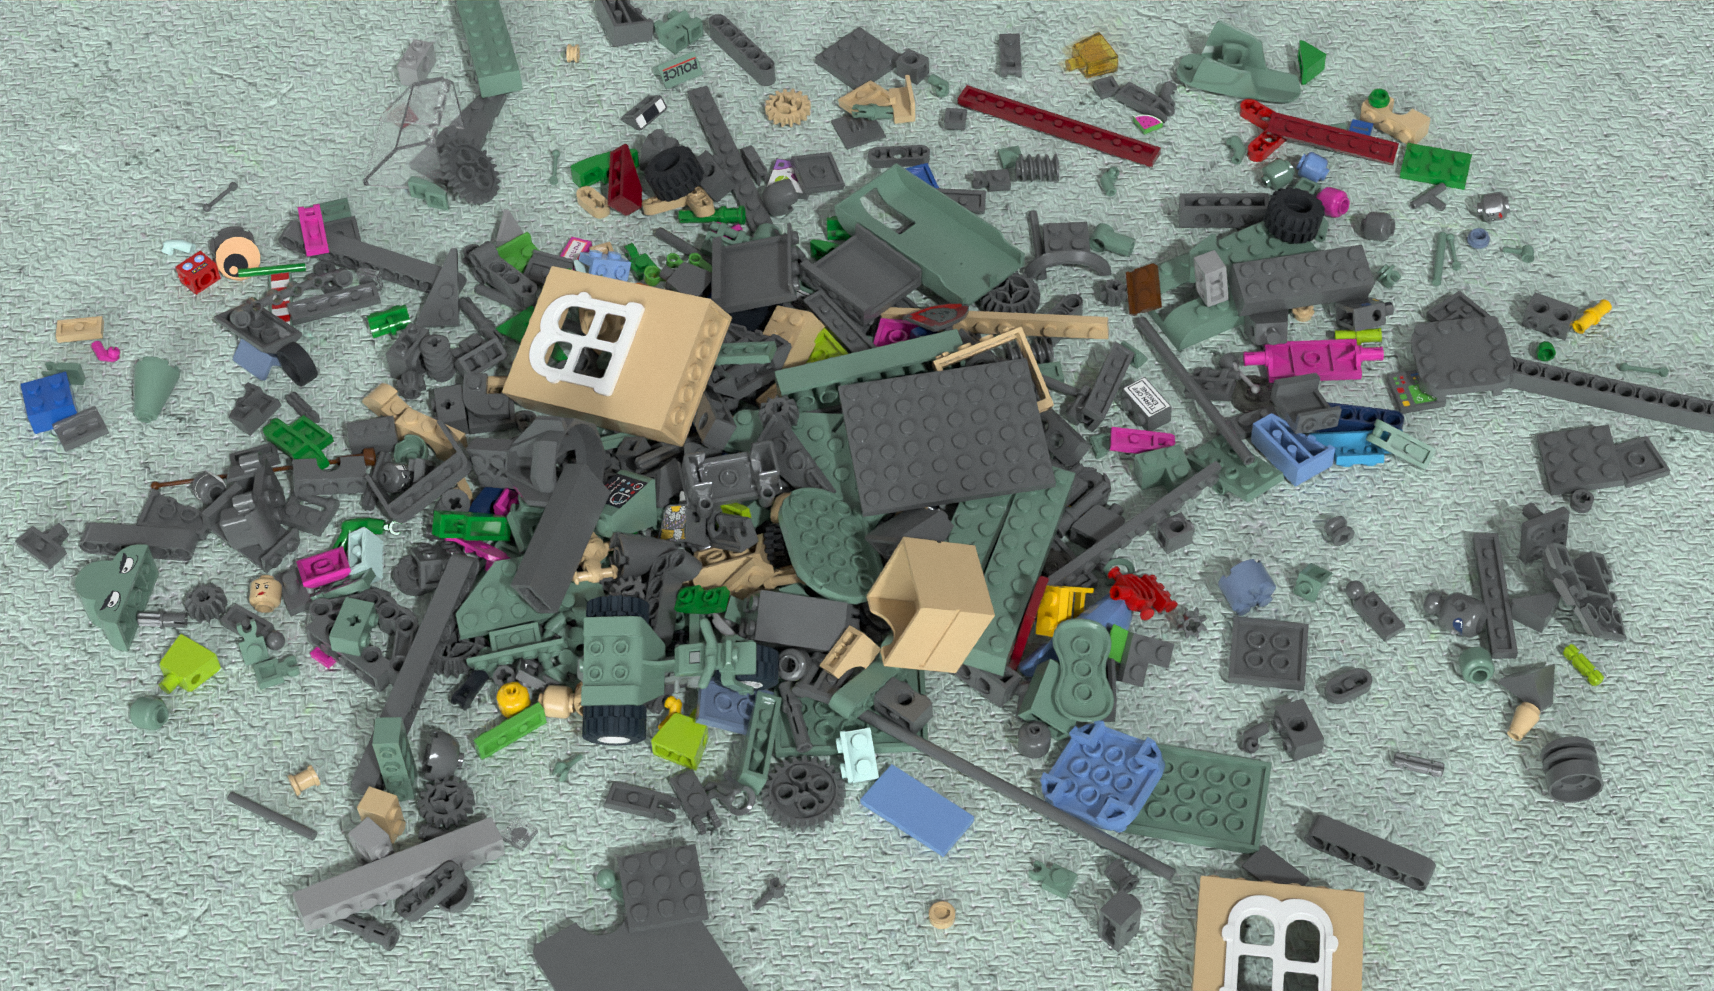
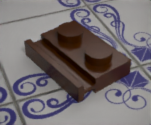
M1152 263L1134 269L1132 272H1126L1129 314L1137 316L1139 313L1162 308L1158 265Z

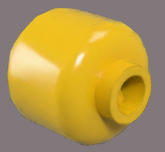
M519 682L506 683L497 692L496 699L500 713L506 718L510 719L522 712L526 707L531 706L528 689Z

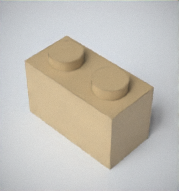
M369 786L357 806L361 821L369 817L389 835L391 843L394 844L397 837L402 835L406 826L398 797Z

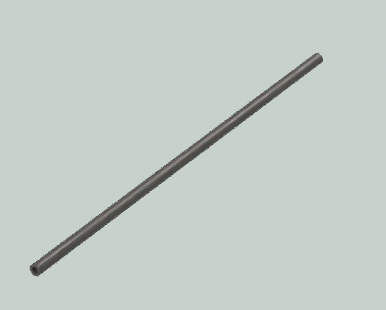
M812 680L809 685L814 686L816 682ZM868 709L857 717L1169 881L1173 878L1176 871L1175 868Z

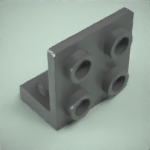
M452 541L441 542V545L433 546L429 543H421L417 547L410 548V553L418 562L420 589L437 588L453 553L467 556L460 546Z

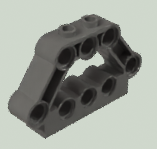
M371 588L359 594L333 599L319 598L314 600L309 606L312 622L305 627L308 641L315 647L320 648L329 657L331 656L337 663L380 693L389 684L394 686L419 629L418 619L414 613L408 608L404 609L390 595L386 596L379 590ZM346 597L375 604L376 613L379 614L378 623L380 629L386 634L395 635L393 654L390 660L383 657L381 649L376 646L364 647L361 656L332 651L329 635Z

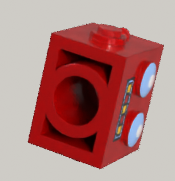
M201 250L176 266L180 282L195 295L221 279L216 263Z

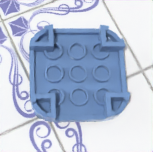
M1101 720L1094 721L1093 724L1084 725L1079 729L1075 726L1069 732L1071 740L1049 774L1044 772L1042 774L1040 782L1045 801L1094 827L1109 831L1113 830L1117 833L1126 830L1127 825L1137 817L1162 777L1165 769L1162 753L1156 742L1151 738L1147 737L1145 741L1106 727L1104 721Z

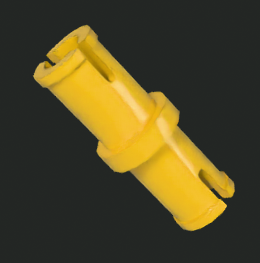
M1602 299L1594 307L1586 309L1583 315L1572 323L1574 331L1583 334L1590 326L1598 324L1601 318L1612 310L1611 303L1606 299Z

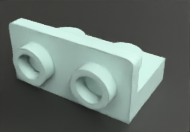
M871 729L840 731L841 737L836 738L838 753L844 754L845 763L840 764L842 779L848 778V784L879 779Z

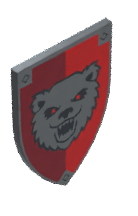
M962 303L935 305L905 315L903 320L933 332L939 330L949 331L953 329L954 324L967 317L969 305Z

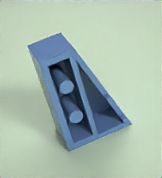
M1271 413L1253 423L1251 442L1278 470L1283 472V475L1295 487L1333 465L1335 447L1316 441V437L1311 434L1308 436L1303 433L1295 434L1288 423L1282 418Z

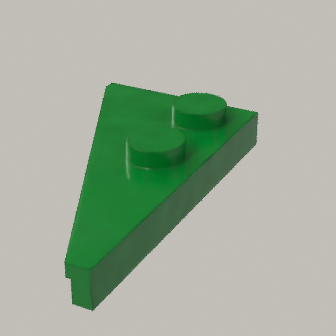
M531 305L496 329L501 335L509 337L515 343L521 345V340L525 335L529 320L534 312L533 306ZM556 342L550 358L559 363L567 360L568 357Z

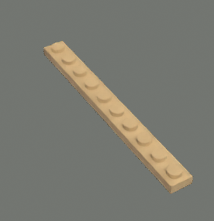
M890 307L881 314V318L903 320V316L921 309ZM969 311L967 317L954 324L952 329L959 331L963 328L972 333L1002 334L1001 331L1007 327L1015 326L1016 329L1022 326L1025 336L1109 338L1108 317Z

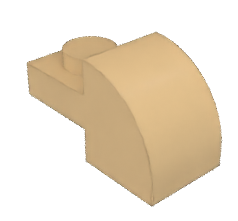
M386 383L379 384L362 401L378 417L381 415L384 417L393 415L395 422L408 407L411 408L397 396L398 391Z

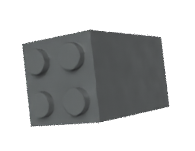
M758 590L748 594L747 598L744 599L743 612L745 613V621L740 626V637L753 640L757 645H764L773 649L800 648L808 654L820 652L828 655L845 631L848 603Z

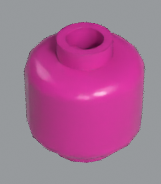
M1326 187L1317 194V199L1321 200L1322 205L1325 207L1324 215L1338 218L1348 211L1350 201L1345 191Z

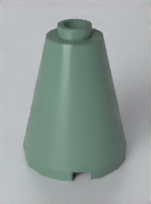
M146 356L143 357L142 361L137 359L135 362L134 415L141 422L150 423L157 420L180 378L181 370L176 365L174 368L169 366V361L166 359Z

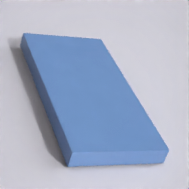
M893 764L888 767L860 799L863 806L942 857L948 853L974 822L973 815Z

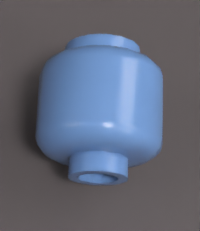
M1309 152L1307 155L1303 154L1296 167L1300 178L1305 177L1316 183L1319 179L1324 181L1330 171L1326 168L1328 165L1327 159L1314 152Z

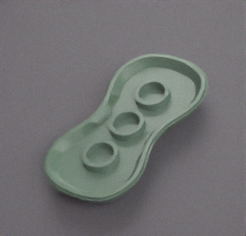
M1078 618L1063 621L1056 627L1053 634V646L1061 665V676L1055 690L1057 708L1065 717L1075 721L1094 722L1102 720L1110 714L1114 705L1113 691L1106 677V662L1111 651V637L1107 629L1096 621Z

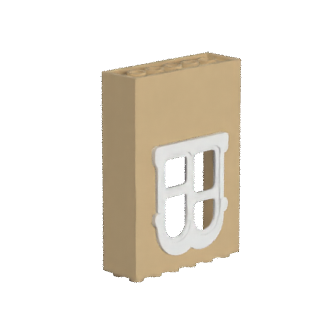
M552 266L546 277L542 292L538 297L525 335L521 340L517 355L513 360L512 368L504 383L502 393L528 410L563 418H576L594 423L598 427L683 447L732 317L708 298ZM571 306L595 310V317L586 336L561 331ZM606 314L626 318L620 337L615 343L597 339ZM558 341L572 344L571 352L563 369H556L547 365L555 343ZM583 347L612 353L603 378L574 373Z
M1216 875L1200 876L1191 991H1237L1238 958L1240 955L1269 957L1273 960L1272 991H1283L1285 972L1316 975L1318 977V991H1362L1364 892H1356L1353 889H1329L1325 886L1307 887L1296 883L1278 884L1272 881H1249L1244 878H1220ZM1251 915H1261L1269 919L1274 926V944L1264 946L1242 943L1240 941L1242 921ZM1307 920L1316 925L1320 934L1318 962L1291 961L1285 958L1286 929L1291 922Z

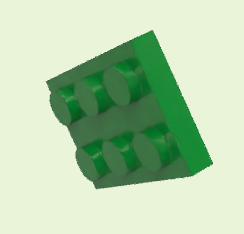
M1407 143L1399 178L1434 185L1444 183L1446 187L1465 190L1472 154Z

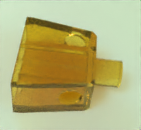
M1097 32L1073 45L1072 58L1065 60V65L1069 72L1079 69L1085 78H1091L1117 72L1118 55L1102 34Z

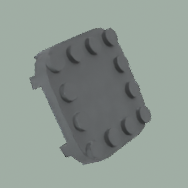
M1487 316L1435 321L1425 324L1419 323L1415 326L1412 334L1411 354L1413 353L1421 393L1426 392L1428 395L1437 397V402H1446L1447 395L1492 391L1493 397L1502 395V390L1512 384L1513 361L1505 330L1498 323L1497 317Z

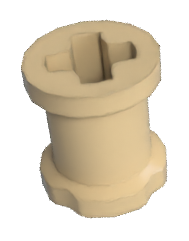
M311 764L307 766L306 770L294 776L291 774L287 776L296 796L301 795L303 790L316 785L318 787L321 785Z

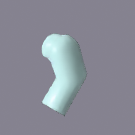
M182 239L166 240L163 242L161 251L172 255L173 250L177 249L193 254L196 250V245Z

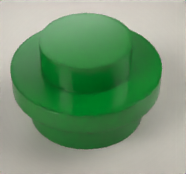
M1374 89L1368 96V102L1375 108H1384L1389 105L1390 97L1386 90Z

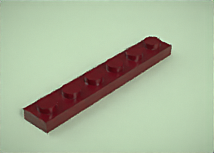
M1273 111L1267 130L1269 135L1392 166L1399 146L1397 142Z

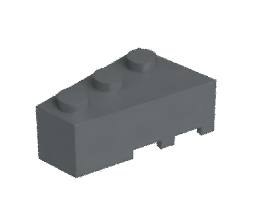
M595 0L594 9L612 46L652 41L654 21L644 17L642 10L632 6L630 0Z

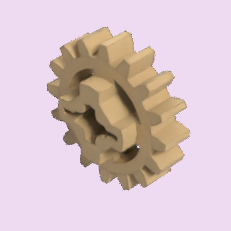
M786 88L783 89L782 93L775 91L776 95H769V100L765 101V113L768 115V120H773L774 125L781 123V127H784L786 124L793 127V123L800 125V120L806 121L807 116L811 114V102L808 100V96L802 95V91L795 93L793 88L790 92H787Z

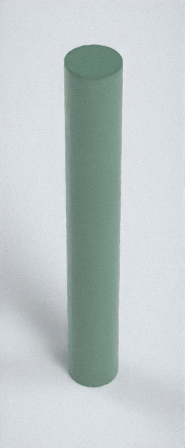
M1439 232L1437 237L1432 278L1434 286L1441 285L1447 238L1445 232Z

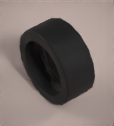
M293 341L277 351V357L282 368L295 384L302 387L317 377L318 372L313 360L298 343Z

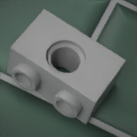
M413 39L397 65L401 85L421 88L436 63L432 42Z

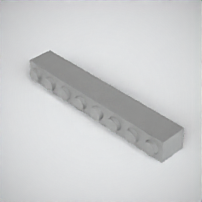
M492 817L483 819L293 892L295 909L306 932L319 929L328 923L345 919L351 914L373 908L377 904L390 899H396L400 895L411 892L447 862H454L463 868L464 871H467L485 862L494 861L505 855L503 838Z

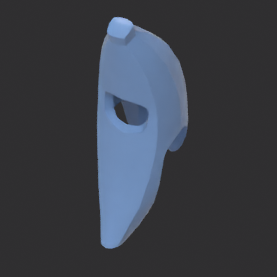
M1109 593L1075 619H1090L1101 623L1105 628H1112L1113 624H1116L1128 631L1132 620V611L1127 607L1124 600H1113ZM1053 637L1018 665V670L1023 675L1033 677L1037 665L1049 659L1060 662L1053 646Z

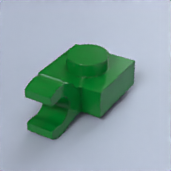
M630 243L624 246V249L628 252L625 254V257L631 262L630 272L638 281L644 279L645 268L656 266V264L646 253L639 255L634 244Z

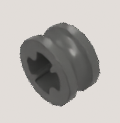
M1585 489L1576 490L1572 495L1570 506L1575 512L1587 513L1592 508L1594 496Z

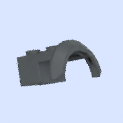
M1087 222L1043 223L1042 243L1044 254L1032 260L1024 269V273H1026L1028 278H1036L1044 269L1062 264L1089 266L1095 269L1100 276L1112 274L1109 263L1100 255L1090 252Z

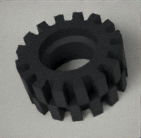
M779 523L769 524L765 529L767 533H764L766 538L764 541V545H766L765 553H768L767 560H770V565H773V567L792 565Z

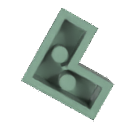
M1180 444L1135 455L1134 475L1141 490L1164 485L1167 493H1170L1194 476Z

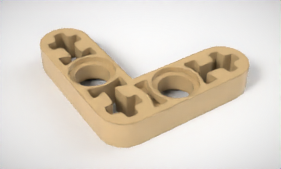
M701 186L696 187L687 196L675 201H661L656 196L642 201L645 215H655L686 205L690 207L697 217H708L715 213L713 200Z

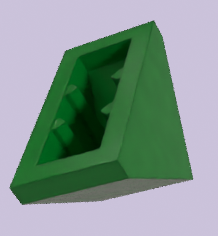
M1299 40L1297 53L1301 85H1306L1325 69L1327 55L1304 40Z

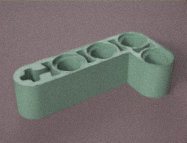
M893 633L885 638L881 648L893 642ZM880 652L879 658L832 696L829 707L849 722H852L874 705V695L892 677L903 681L911 669L884 666Z

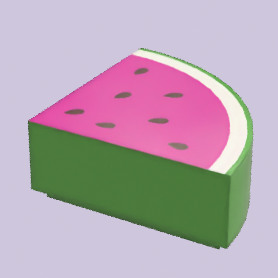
M1145 114L1134 116L1133 122L1144 135L1163 128V122L1155 116Z

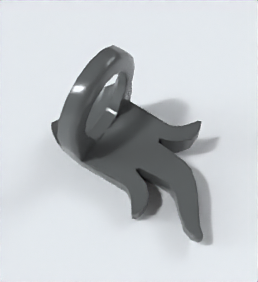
M732 770L724 772L723 776L726 780L713 779L703 787L705 792L709 791L708 798L710 800L717 797L725 804L730 813L736 816L747 814L755 804L756 797L754 791L733 779ZM741 791H746L748 794L746 805L743 808L735 809L732 806L735 795Z

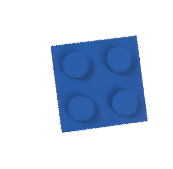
M66 372L21 384L27 417L35 434L52 430L53 423L78 413L74 391Z

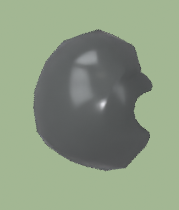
M465 875L463 883L438 903V906L449 913H459L466 910L474 900L475 890L473 883Z

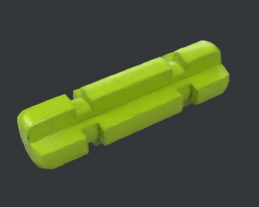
M1574 644L1565 647L1563 655L1569 661L1572 660L1573 666L1584 677H1588L1587 680L1592 686H1597L1603 682L1604 675L1598 669L1595 670L1596 667L1583 653H1578L1580 650Z

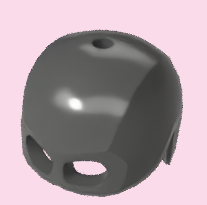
M790 179L774 182L767 186L762 193L764 206L772 216H782L791 213L794 210L791 205L798 201L796 190Z

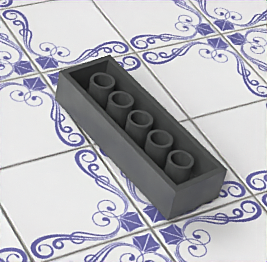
M1362 245L1232 264L1227 276L1239 317L1365 298L1369 296L1375 285Z

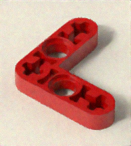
M1245 99L1240 104V116L1264 130L1248 145L1247 157L1253 162H1262L1288 139L1267 134L1270 121H1264L1261 118H1271L1272 109L1256 100ZM1267 138H1273V139H1275L1276 141H1274V142H1267L1265 139H1267Z

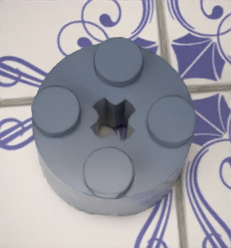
M1249 559L1235 565L1230 569L1232 574L1227 578L1223 575L1218 582L1220 590L1238 616L1247 614L1251 607L1256 605L1260 607L1268 605L1273 600L1271 595L1276 589V584L1262 562L1258 560V563H1256L1255 559Z

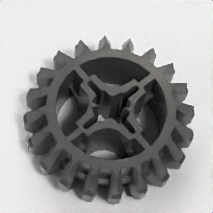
M1017 270L982 296L980 302L983 311L1035 314L1036 309L1040 305L1041 294L1038 284L1033 281V277L1028 278L1026 273L1019 275Z
M456 623L443 655L445 656L441 657L435 671L438 676L444 673L447 679L451 675L458 679L460 674L468 677L469 671H473L474 668L467 665L466 659L477 657L478 654L481 655L479 651L485 647H490L489 641L484 638L485 635L461 640Z

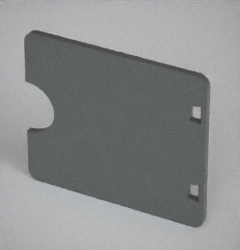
M626 916L620 928L607 935L590 934L575 922L541 941L533 949L534 959L554 991H748L702 921L629 933Z

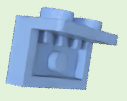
M590 250L589 253L580 252L579 261L590 266L588 274L598 276L603 274V277L628 281L631 262L622 258L621 253L608 251V254H603V252L598 250Z

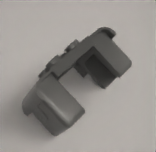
M771 440L751 443L749 454L747 451L704 459L705 452L701 451L684 455L682 464L677 462L687 508L696 509L697 514L701 518L710 517L712 508L715 506L755 499L759 500V504L762 507L767 508L773 504L774 496L782 491L781 471L775 446Z
M255 452L240 456V465L231 467L228 470L226 482H236L243 488L244 493L233 496L232 502L234 507L222 510L219 523L228 542L235 550L257 544L260 545L262 550L271 548L277 542L278 532L283 520V505L286 504L284 490L266 456L261 452Z

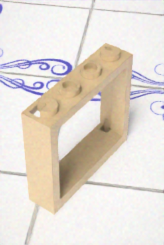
M1015 326L1007 327L1001 331V335L993 337V334L987 335L979 339L980 343L973 346L971 343L964 344L957 348L958 352L953 354L944 352L936 356V360L933 361L934 371H943V368L1016 340L1023 358H1027L1030 375L1040 397V401L1037 402L1039 413L1050 410L1054 406L1022 326L1016 329Z

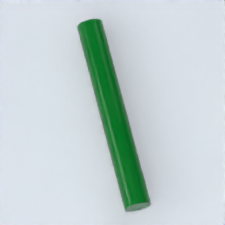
M305 263L244 268L238 269V277L264 276L283 272H306Z

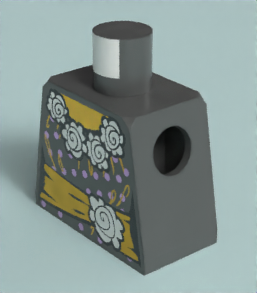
M684 491L680 493L679 504L666 506L658 539L673 541L678 548L704 547L706 518L699 517L696 509L687 508Z

